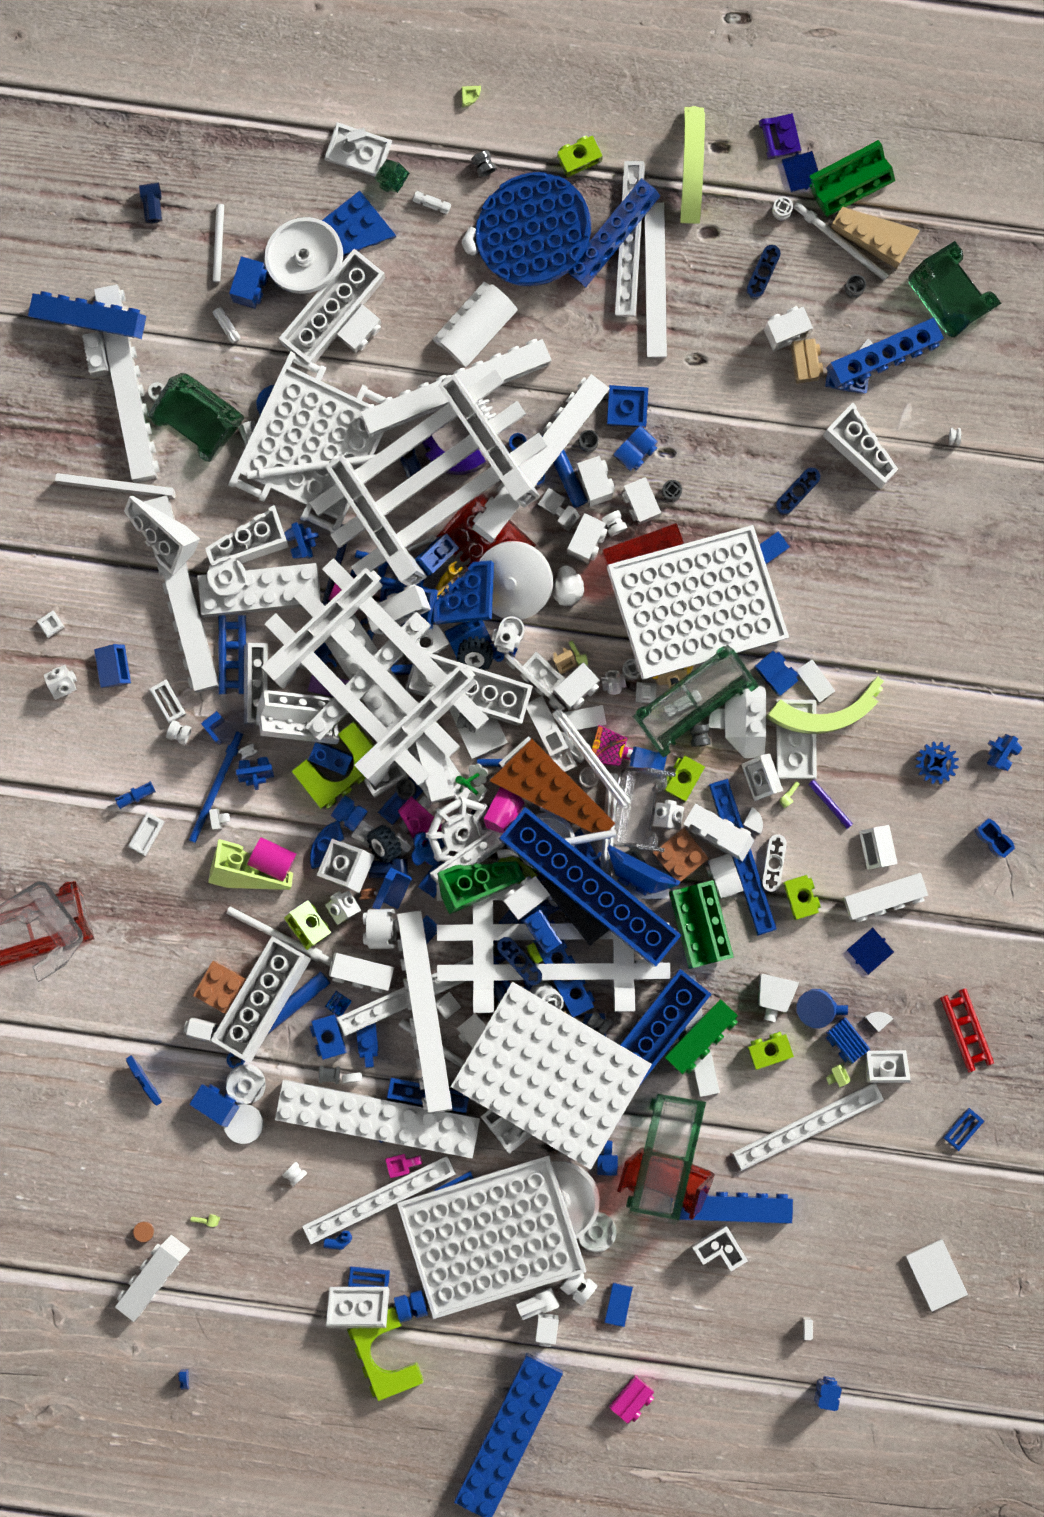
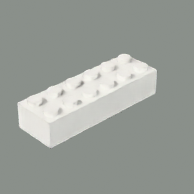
M353 249L342 262L336 277L315 294L279 337L280 343L289 351L295 352L297 356L304 359L307 363L310 364L312 362L315 364L336 339L337 333L361 305L367 302L386 279L385 273L357 250Z
M316 563L246 570L245 586L239 593L229 597L220 596L212 591L207 582V575L198 576L201 614L204 618L303 607L293 596L304 586L321 602L318 566Z
M425 652L447 675L459 665L464 669L466 667L471 669L475 674L473 678L477 683L466 695L487 717L516 726L522 724L533 688L532 685ZM413 664L405 690L426 697L436 686Z
M272 936L211 1041L244 1061L251 1063L311 959Z

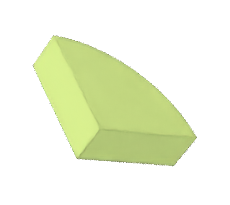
M481 86L461 87L462 108L468 107L477 101L480 96Z

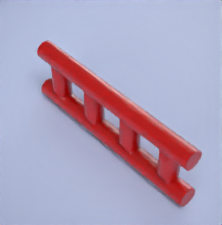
M964 988L959 990L960 997L949 1000L948 995L940 997L969 1073L976 1070L974 1064L985 1060L988 1066L994 1064L967 989ZM964 1004L968 1015L956 1019L953 1007ZM971 1023L975 1034L964 1038L960 1026ZM978 1041L982 1053L970 1056L967 1045Z

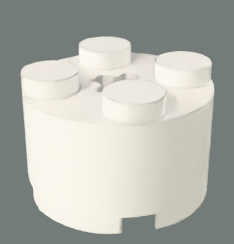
M369 909L367 913H363V924L366 925V933H363V944L367 945L369 949L395 948V945L392 944V941L397 939L394 923L396 919H392V914H395L394 909Z

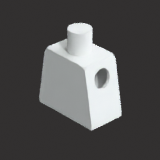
M760 974L758 1006L766 1008L764 1020L776 1022L778 1011L787 1013L799 982Z

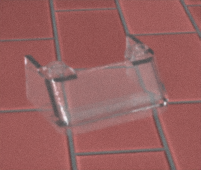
M624 768L621 771L618 785L629 798L630 803L622 808L616 801V824L614 825L616 838H613V846L650 852H664L665 848L657 847L658 837L656 833L651 832L656 793H660L666 788V777H675L676 773L653 768Z
M35 882L0 904V925L14 916L23 924H29L37 919L57 945V948L53 949L48 957L32 966L38 982L64 967L83 941L82 930L45 882Z

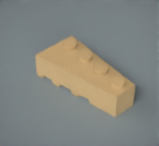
M845 207L841 208L831 225V229L840 236L896 269L920 231Z

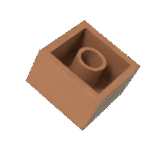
M685 828L652 853L666 872L680 882L709 859Z
M212 961L193 996L226 1014L247 978L217 961Z

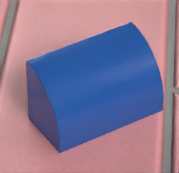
M112 644L94 649L101 688L131 683L125 645Z

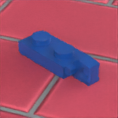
M376 1022L356 1031L358 1053L360 1058L365 1057L366 1068L374 1067L373 1057L378 1056Z

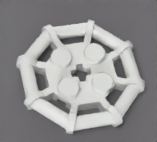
M459 796L457 800L435 810L436 814L429 831L426 832V838H428L434 852V859L436 861H448L453 857L447 855L450 851L459 853L476 841L479 836L481 837L482 834L490 831V829L486 828V825L482 828L479 822L481 817L484 821L488 806L485 803L481 804L466 799L464 796ZM466 807L477 811L474 815L468 814ZM459 808L458 813L450 817L446 815L447 813ZM444 818L446 821L442 824V831L437 832L441 820ZM466 829V831L463 832L464 836L461 837L460 835H458L459 830ZM437 838L443 839L445 846L442 848V850L440 849Z

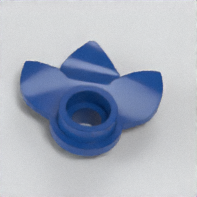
M426 832L416 834L413 840L415 848L411 856L414 864L419 866L426 861L430 865H439L441 861L434 859V852L428 838H426ZM437 838L440 849L445 846L443 839Z

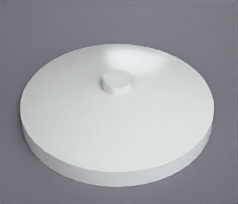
M310 217L297 218L284 223L272 234L265 249V265L273 281L282 289L297 294L312 293L327 286L338 274L343 261L342 243L335 230L324 221Z
M507 541L495 545L481 557L480 561L491 560L494 563L492 613L504 619L514 616L522 620L535 615L547 604L553 589V575L547 560L537 549L523 542Z
M552 1161L577 1239L591 1228L597 1218L600 1206L598 1188L589 1173L580 1166L567 1161Z

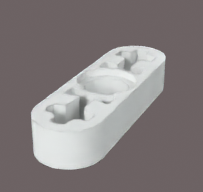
M773 835L767 845L762 885L768 892L776 891L781 884L787 844L786 839L782 835ZM776 838H779V841L783 843L782 846L778 847L777 852H782L781 856L777 854L770 855V851H775V845H772V841H776ZM773 857L780 861L777 869L770 868L768 864L769 860ZM767 870L779 872L778 876L774 875L773 881L777 882V884L772 886V889L766 884V880H770L771 874H767Z

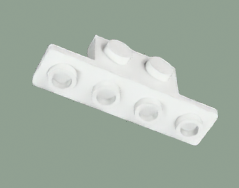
M535 652L523 666L511 654H505L504 657L507 658L505 662L512 669L517 668L521 672L520 676L527 683L531 681L536 686L534 689L542 697L546 695L550 699L549 704L556 710L559 708L564 710L566 708L552 694L554 689L565 678L540 654Z

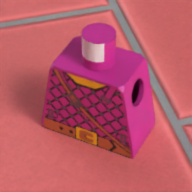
M598 725L592 751L603 765L620 766L622 758L630 760L633 749L625 747L626 737Z

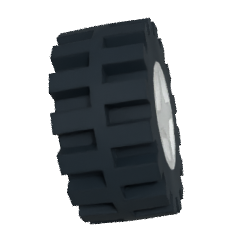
M475 636L474 639L468 637V640L464 639L459 644L457 662L481 670H488L493 660V647L488 640L485 642V638L481 637V639H478V636Z
M380 825L368 833V846L380 862L388 863L401 854V843L398 842V837L395 836V832L391 831L390 827Z

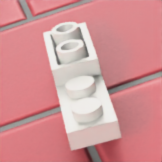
M541 696L528 702L526 709L550 757L564 772L577 767L544 698Z

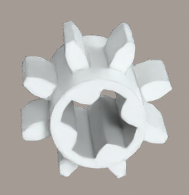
M610 670L605 673V677H601L603 691L607 690L609 694H619L622 688L626 687L624 674H620L617 670Z

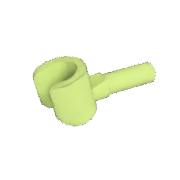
M570 641L569 645L574 652L577 665L580 666L582 663L588 665L586 654L580 655L574 642Z
M797 781L779 800L784 808L793 803L790 796L800 785Z
M210 1214L208 1219L191 1217L190 1221L215 1227L218 1225L220 1217Z

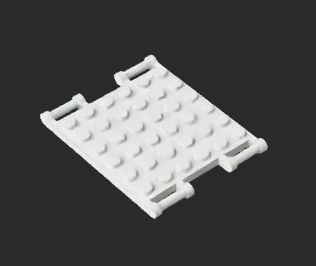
M290 351L228 486L232 488L235 486L258 497L262 502L265 501L271 488L306 505L300 520H307L330 531V534L340 528L350 507L346 498L324 512V514L336 519L335 524L310 513L313 508L310 502L336 484L327 469L269 476L261 480L259 478L252 479L265 485L263 491L239 480L238 477L240 474L247 477L246 471L258 470L261 467L262 469L329 461L341 455L345 458L374 455L384 432L369 437L361 419V411L370 404L362 401L365 396L381 404V401L386 398L368 390V387L362 385L357 398L321 381L327 367L322 365L320 367L312 362L309 364L297 356L295 352ZM292 362L317 373L316 378L291 367ZM363 464L351 465V466L353 467L354 470H356L357 468H359V467L362 466Z

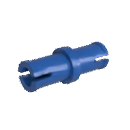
M149 781L136 789L134 787L131 788V791L116 797L115 800L119 809H122L131 803L140 802V799L156 793L152 782Z

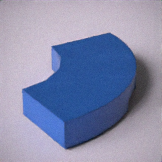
M339 821L327 825L316 837L310 852L311 869L321 866L332 839L340 842L344 840Z
M132 1055L127 1057L126 1062L150 1100L156 1106L162 1103L156 1088L146 1076L141 1065Z

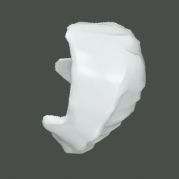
M563 566L558 570L557 578L553 582L552 596L559 605L572 607L581 600L584 593V582L581 576L570 566Z

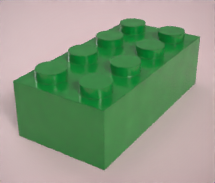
M720 999L670 1051L665 1059L682 1075L685 1072L689 1075L697 1066L694 1063L699 1058L703 1060L710 1053L708 1048L712 1044L716 1046L724 1038L722 1033L726 1029L731 1031L738 1023L736 1020L738 1015Z

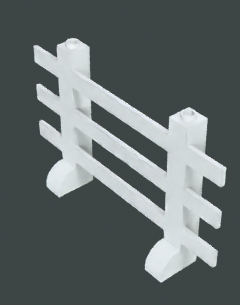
M496 369L469 389L465 388L455 374L443 378L442 383L438 386L449 403L356 470L353 469L349 461L342 455L332 458L329 461L330 464L325 466L336 484L310 502L317 515L320 516L346 498L357 514L356 517L330 534L340 548L361 532L367 530L378 547L351 566L356 575L365 568L371 572L387 561L401 583L407 586L417 585L427 575L406 550L407 546L500 480L513 499L523 508L540 497L534 486L519 468L548 447L540 433H537L511 453L508 452L498 437V434L526 415L519 402L516 401L490 421H487L476 404L505 383ZM459 416L470 435L375 502L364 484ZM480 448L491 464V467L396 534L385 518V515Z
M333 558L322 570L342 591L324 606L306 586L300 589L293 597L313 618L301 630L295 633L275 613L265 625L284 646L261 668L284 689L295 677L296 668L303 664L378 742L355 764L356 768L376 787L387 775L390 769L389 766L396 761L420 786L431 774L407 750L420 736L425 733L449 758L460 746L436 722L454 705L477 730L489 720L482 710L466 695L477 683L473 678L475 674L469 667L464 669L459 665L447 675L372 598L383 587L379 582L381 577L374 570L370 572L365 568L353 579ZM359 608L436 686L420 703L343 626ZM330 636L407 714L390 732L314 653Z
M612 867V878L619 883V878L615 876ZM619 883L637 899H669V889L652 895L647 893L644 896L635 891L637 887L631 884L627 887ZM515 884L473 904V924L437 925V941H473V965H437V981H473V1013H494V981L524 980L510 964H494L493 940H500L504 937H509L513 940H535L525 924H493V900H505L506 897L504 895L513 888L517 891L522 887L521 884ZM437 885V901H443L440 887ZM549 896L546 900H553V899L551 898V896ZM572 923L550 924L560 940H584ZM610 930L599 939H613V963L535 964L542 973V980L613 979L614 1012L635 1011L634 979H670V963H659L656 967H653L650 963H634V950ZM515 964V965H516L517 967H523L525 964ZM528 964L526 969L521 970L522 974L525 972L529 974L528 980H538V972L533 973L529 969L533 967L531 964Z

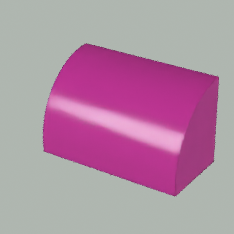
M500 787L484 817L486 828L503 834L520 814L525 804L524 800L520 796Z
M260 837L247 865L283 882L292 868L296 853Z

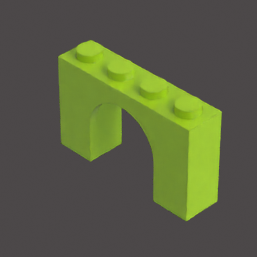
M352 722L338 733L339 737L352 752L354 758L353 770L346 779L339 782L327 779L316 765L308 759L292 770V773L321 809L325 807L329 809L337 803L336 798L340 795L344 797L353 790L351 786L356 782L361 784L366 778L356 768L355 764L375 745L357 722Z
M395 1305L388 1307L386 1328L347 1329L351 1341L355 1340L357 1345L354 1348L357 1358H362L364 1363L362 1367L364 1376L371 1381L372 1385L369 1386L373 1398L377 1397L378 1401L424 1383L417 1362L396 1370H385L380 1368L371 1356V1344L374 1339L402 1325Z

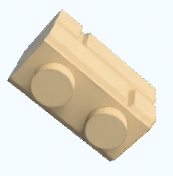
M815 339L793 341L790 346L796 384L819 381L821 375H823V365L818 362V356L821 355L820 345L816 344Z

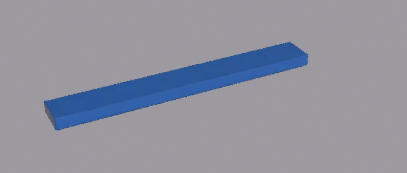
M728 778L709 784L718 816L721 819L729 820L739 829L741 827L744 828ZM751 848L743 861L732 856L757 936L777 930Z

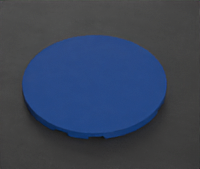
M545 172L521 174L501 184L484 202L476 223V244L480 256L487 267L502 280L520 286L543 285L565 275L583 256L591 234V216L581 193L566 179Z

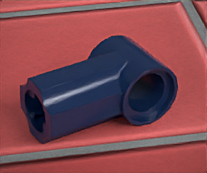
M159 182L139 185L145 222L153 224L163 221L160 204L162 196Z
M414 448L411 450L412 456L409 459L399 458L408 479L422 469Z
M393 859L388 863L373 861L368 872L369 878H385L390 868L408 875V860Z

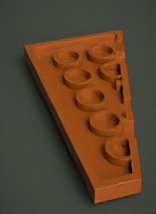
M532 738L489 780L592 833L609 831L616 824Z

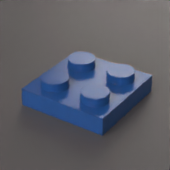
M609 385L607 425L639 427L641 425L643 428H646L649 387Z

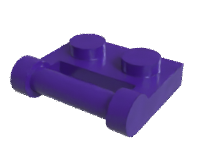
M793 113L773 118H764L758 121L765 138L768 151L766 153L767 159L801 153L802 149ZM773 125L775 126L780 146L779 150H775L770 130V126Z

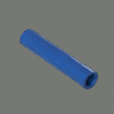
M563 450L553 464L573 507L577 508L586 504L588 500Z
M321 971L288 998L268 1034L331 984Z

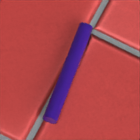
M812 780L808 784L847 829L851 827L853 823L819 784Z

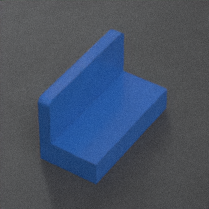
M483 620L463 622L444 631L456 658L459 644L464 639L468 640V637L474 639L475 636H478V639L482 637L485 638V642L488 640L492 643Z
M216 711L201 724L213 740L220 745L222 741L213 730L224 723L225 719Z
M390 868L372 908L380 909L383 903L399 909L412 878Z

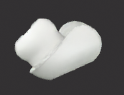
M469 226L462 239V245L467 254L476 256L479 252L473 241L476 229Z

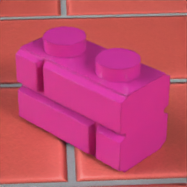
M634 1375L609 1405V1408L626 1423L629 1424L631 1420L635 1422L641 1415L639 1410L643 1405L648 1406L654 1399V1396H652L654 1390L638 1376Z

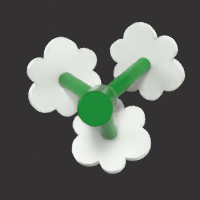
M480 764L469 766L468 771L470 774L468 779L462 776L456 777L454 789L457 797L454 798L455 800L459 796H464L466 799L480 802L485 797L487 788L482 783L487 782L488 771L482 768ZM473 780L477 787L473 788L470 782Z

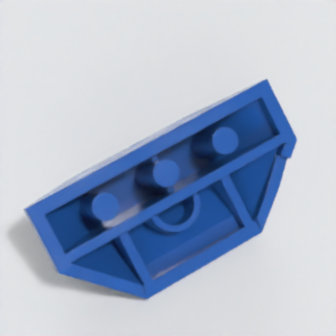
M611 845L607 847L615 876L619 878V883L627 887L629 884L637 887L635 891L644 896L647 893L652 895L679 886V880Z

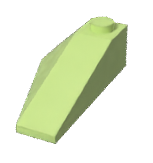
M218 839L208 883L226 888L291 889L292 872L289 871L282 882L247 865L251 854L243 850L244 847Z

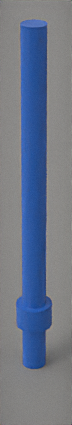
M236 731L231 744L227 746L225 751L227 754L188 839L194 843L198 839L233 757L239 751L237 748L244 734Z

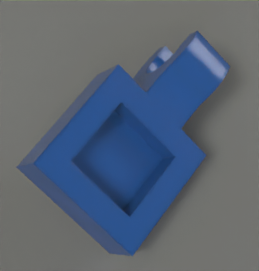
M612 1140L606 1142L604 1154H599L597 1175L617 1176L618 1155H612Z

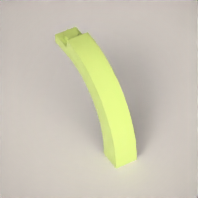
M696 106L684 107V155L680 223L700 224L705 112L704 108Z
M877 676L857 701L838 712L811 714L797 710L780 699L766 715V718L780 727L805 734L834 732L853 724L873 709L879 701L872 696H878L883 689L881 684L884 681Z

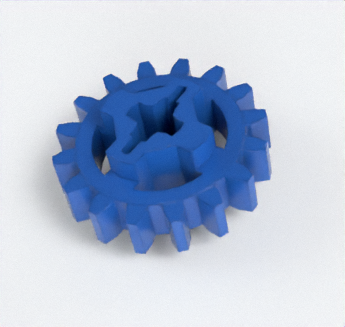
M935 741L931 742V747L927 744L924 745L925 751L921 749L918 751L921 757L915 758V760L919 761L915 768L921 769L918 775L924 774L923 780L931 779V784H934L936 780L939 785L943 783V779L946 782L950 781L949 775H956L953 769L959 768V766L954 764L959 760V758L953 757L956 751L950 752V745L943 747V742H940L938 746H936ZM934 750H940V751L944 752L945 754H944V755L937 754L936 751H934ZM927 755L928 763L924 766V759ZM942 758H944V760L941 761L939 766H933L932 768H930V766L933 765L935 760H941ZM949 760V761H950V766H949V769H948V771H947V769H946V762ZM929 772H937L940 776L931 775Z

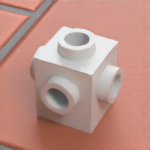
M504 624V626L499 625L498 630L494 629L491 641H494V647L497 648V651L508 654L509 651L514 652V648L519 647L521 637L518 636L519 631L515 630V626ZM508 634L510 639L504 641L502 639L503 635Z
M66 665L57 667L44 674L47 687L55 700L77 690L74 683L77 681V678L72 670L68 671Z
M665 800V803L656 802L653 826L680 830L684 807L676 805L677 801Z
M349 890L342 894L338 891L330 896L331 901L325 904L337 925L361 911Z

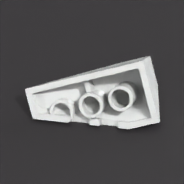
M134 496L129 497L124 510L125 514L136 530L143 533L147 539L145 541L148 547L151 546L157 554L155 556L157 561L172 575L175 574L194 554L200 538L185 525Z

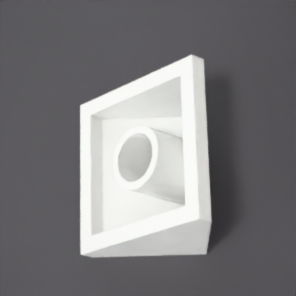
M770 754L761 755L741 764L754 801L783 791Z
M906 1050L868 1051L866 1053L867 1082L910 1083Z

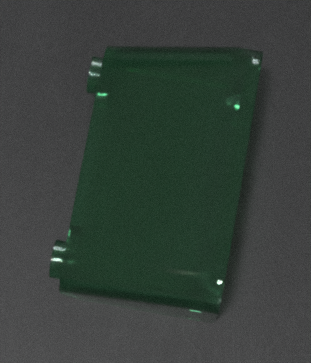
M955 241L923 260L908 276L912 289L945 333L952 338L966 331L1002 304L991 291L981 294L959 265L963 260V251Z
M180 373L168 380L147 415L155 425L160 427L162 425H170L198 446V456L202 460L209 462L215 459L244 420V416L238 410L186 373Z

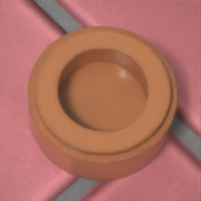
M140 1222L134 1228V1237L140 1242H147L154 1235V1227L149 1222Z

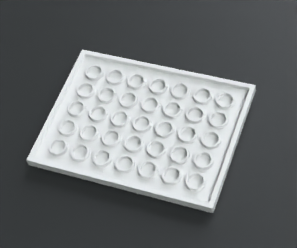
M753 525L606 566L642 680L789 638Z
M512 982L451 1087L591 1170L652 1064Z
M550 1155L397 1203L433 1319L586 1272Z

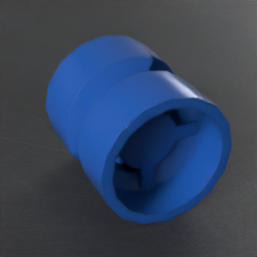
M345 795L332 812L331 817L339 822L344 821V826L354 832L361 821L364 820L368 811L360 805L354 806L355 802Z
M422 1290L410 1293L409 1297L406 1295L394 1297L400 1323L412 1320L413 1316L416 1318L428 1316Z

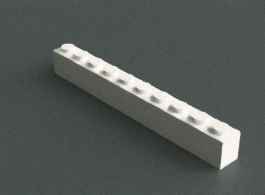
M118 285L94 289L96 301L105 303L104 307H110L113 304L122 306V310L128 311L123 307V302L126 301L124 290H120ZM103 332L131 478L134 483L156 479L157 472H160L158 461H154L153 453H156L154 442H150L149 434H152L150 422H146L145 415H148L146 403L143 404L141 396L145 395L142 384L139 385L138 377H141L139 366H135L134 362L137 354L135 346L131 347L130 340L133 338Z
M533 339L528 341L524 347H513L504 355H501V353L495 354L490 357L489 361L484 363L483 361H478L472 364L471 368L466 370L465 368H460L454 374L461 380L465 388L469 389L495 369L499 372L505 383L549 366L552 360L543 339L539 341ZM446 375L438 377L434 383H423L414 391L405 390L399 394V397L394 399L388 397L382 400L379 405L374 406V404L364 407L363 411H361V419L369 437L435 412L448 404L449 401L438 386Z
M592 374L588 379L584 377L577 386L579 388L577 393L572 392L566 400L567 406L565 408L560 407L554 415L557 419L553 424L549 422L543 429L545 434L542 438L548 447L519 467L534 487L610 388ZM503 482L496 490L499 494L495 499L491 496L485 504V507H487L485 512H479L473 520L475 525L472 529L490 543L493 542L520 507Z
M167 495L144 501V503L175 520ZM185 562L173 575L161 564H157L160 576L164 575L165 583H162L165 595L169 594L170 601L167 602L169 611L174 613L175 620L172 621L175 632H179L180 639L177 640L179 649L184 651L185 654L183 664L185 670L190 672L191 677L188 678L190 689H194L196 693L217 688L219 683L187 563Z
M421 910L397 914L398 920H394L396 932L400 931L401 939L397 940L398 949L403 951L404 959H400L401 968L407 974V978L403 979L405 991L409 990L410 998L406 1000L408 1010L413 1012V1018L409 1019L411 1030L416 1032V1038H413L414 1050L419 1051V1058H416L417 1070H422L423 1076L419 1078L420 1089H425L426 1097L422 1098L423 1109H428V1114L451 1111L452 1103Z

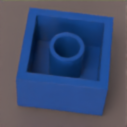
M240 257L229 292L233 303L256 309L257 304H261L263 298L261 290L263 285H267L269 278L263 262Z

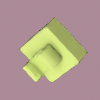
M843 1063L834 1066L831 1069L833 1074L826 1077L829 1085L837 1082L839 1087L847 1085L851 1081Z

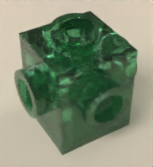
M386 159L374 179L380 184L379 187L382 190L398 193L410 173L399 162Z

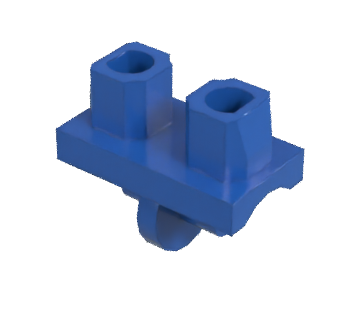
M296 522L291 524L292 528L286 530L284 534L288 542L297 540L298 546L291 549L293 559H310L314 557L311 548L316 546L315 539L319 538V534L312 533L310 527L305 529L303 523L298 524Z
M1005 734L1003 738L998 737L995 742L989 740L987 744L991 749L988 754L991 757L986 764L1008 771L1012 766V762L1007 759L1009 753L1017 756L1022 750V746L1017 742L1018 738Z
M267 757L258 758V766L251 767L249 760H240L238 769H236L239 783L246 782L247 786L254 785L255 790H259V784L266 783L268 778H274V771Z

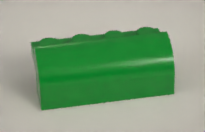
M879 140L809 176L811 192L820 209L827 217L841 210L842 207H847L896 181L893 167L886 160L882 143Z
M714 880L670 891L669 896L678 930L681 934L680 938L688 968L692 969L734 958Z

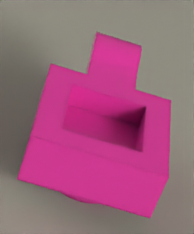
M405 1153L385 1159L390 1178L409 1174V1167L423 1163L421 1155L407 1159Z

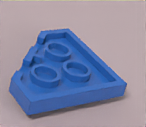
M491 560L472 562L468 567L469 570L461 578L458 577L448 588L449 591L434 603L433 622L436 625L492 619L494 563Z

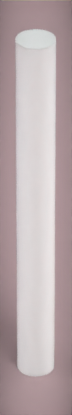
M222 204L216 205L214 283L221 282L224 205Z

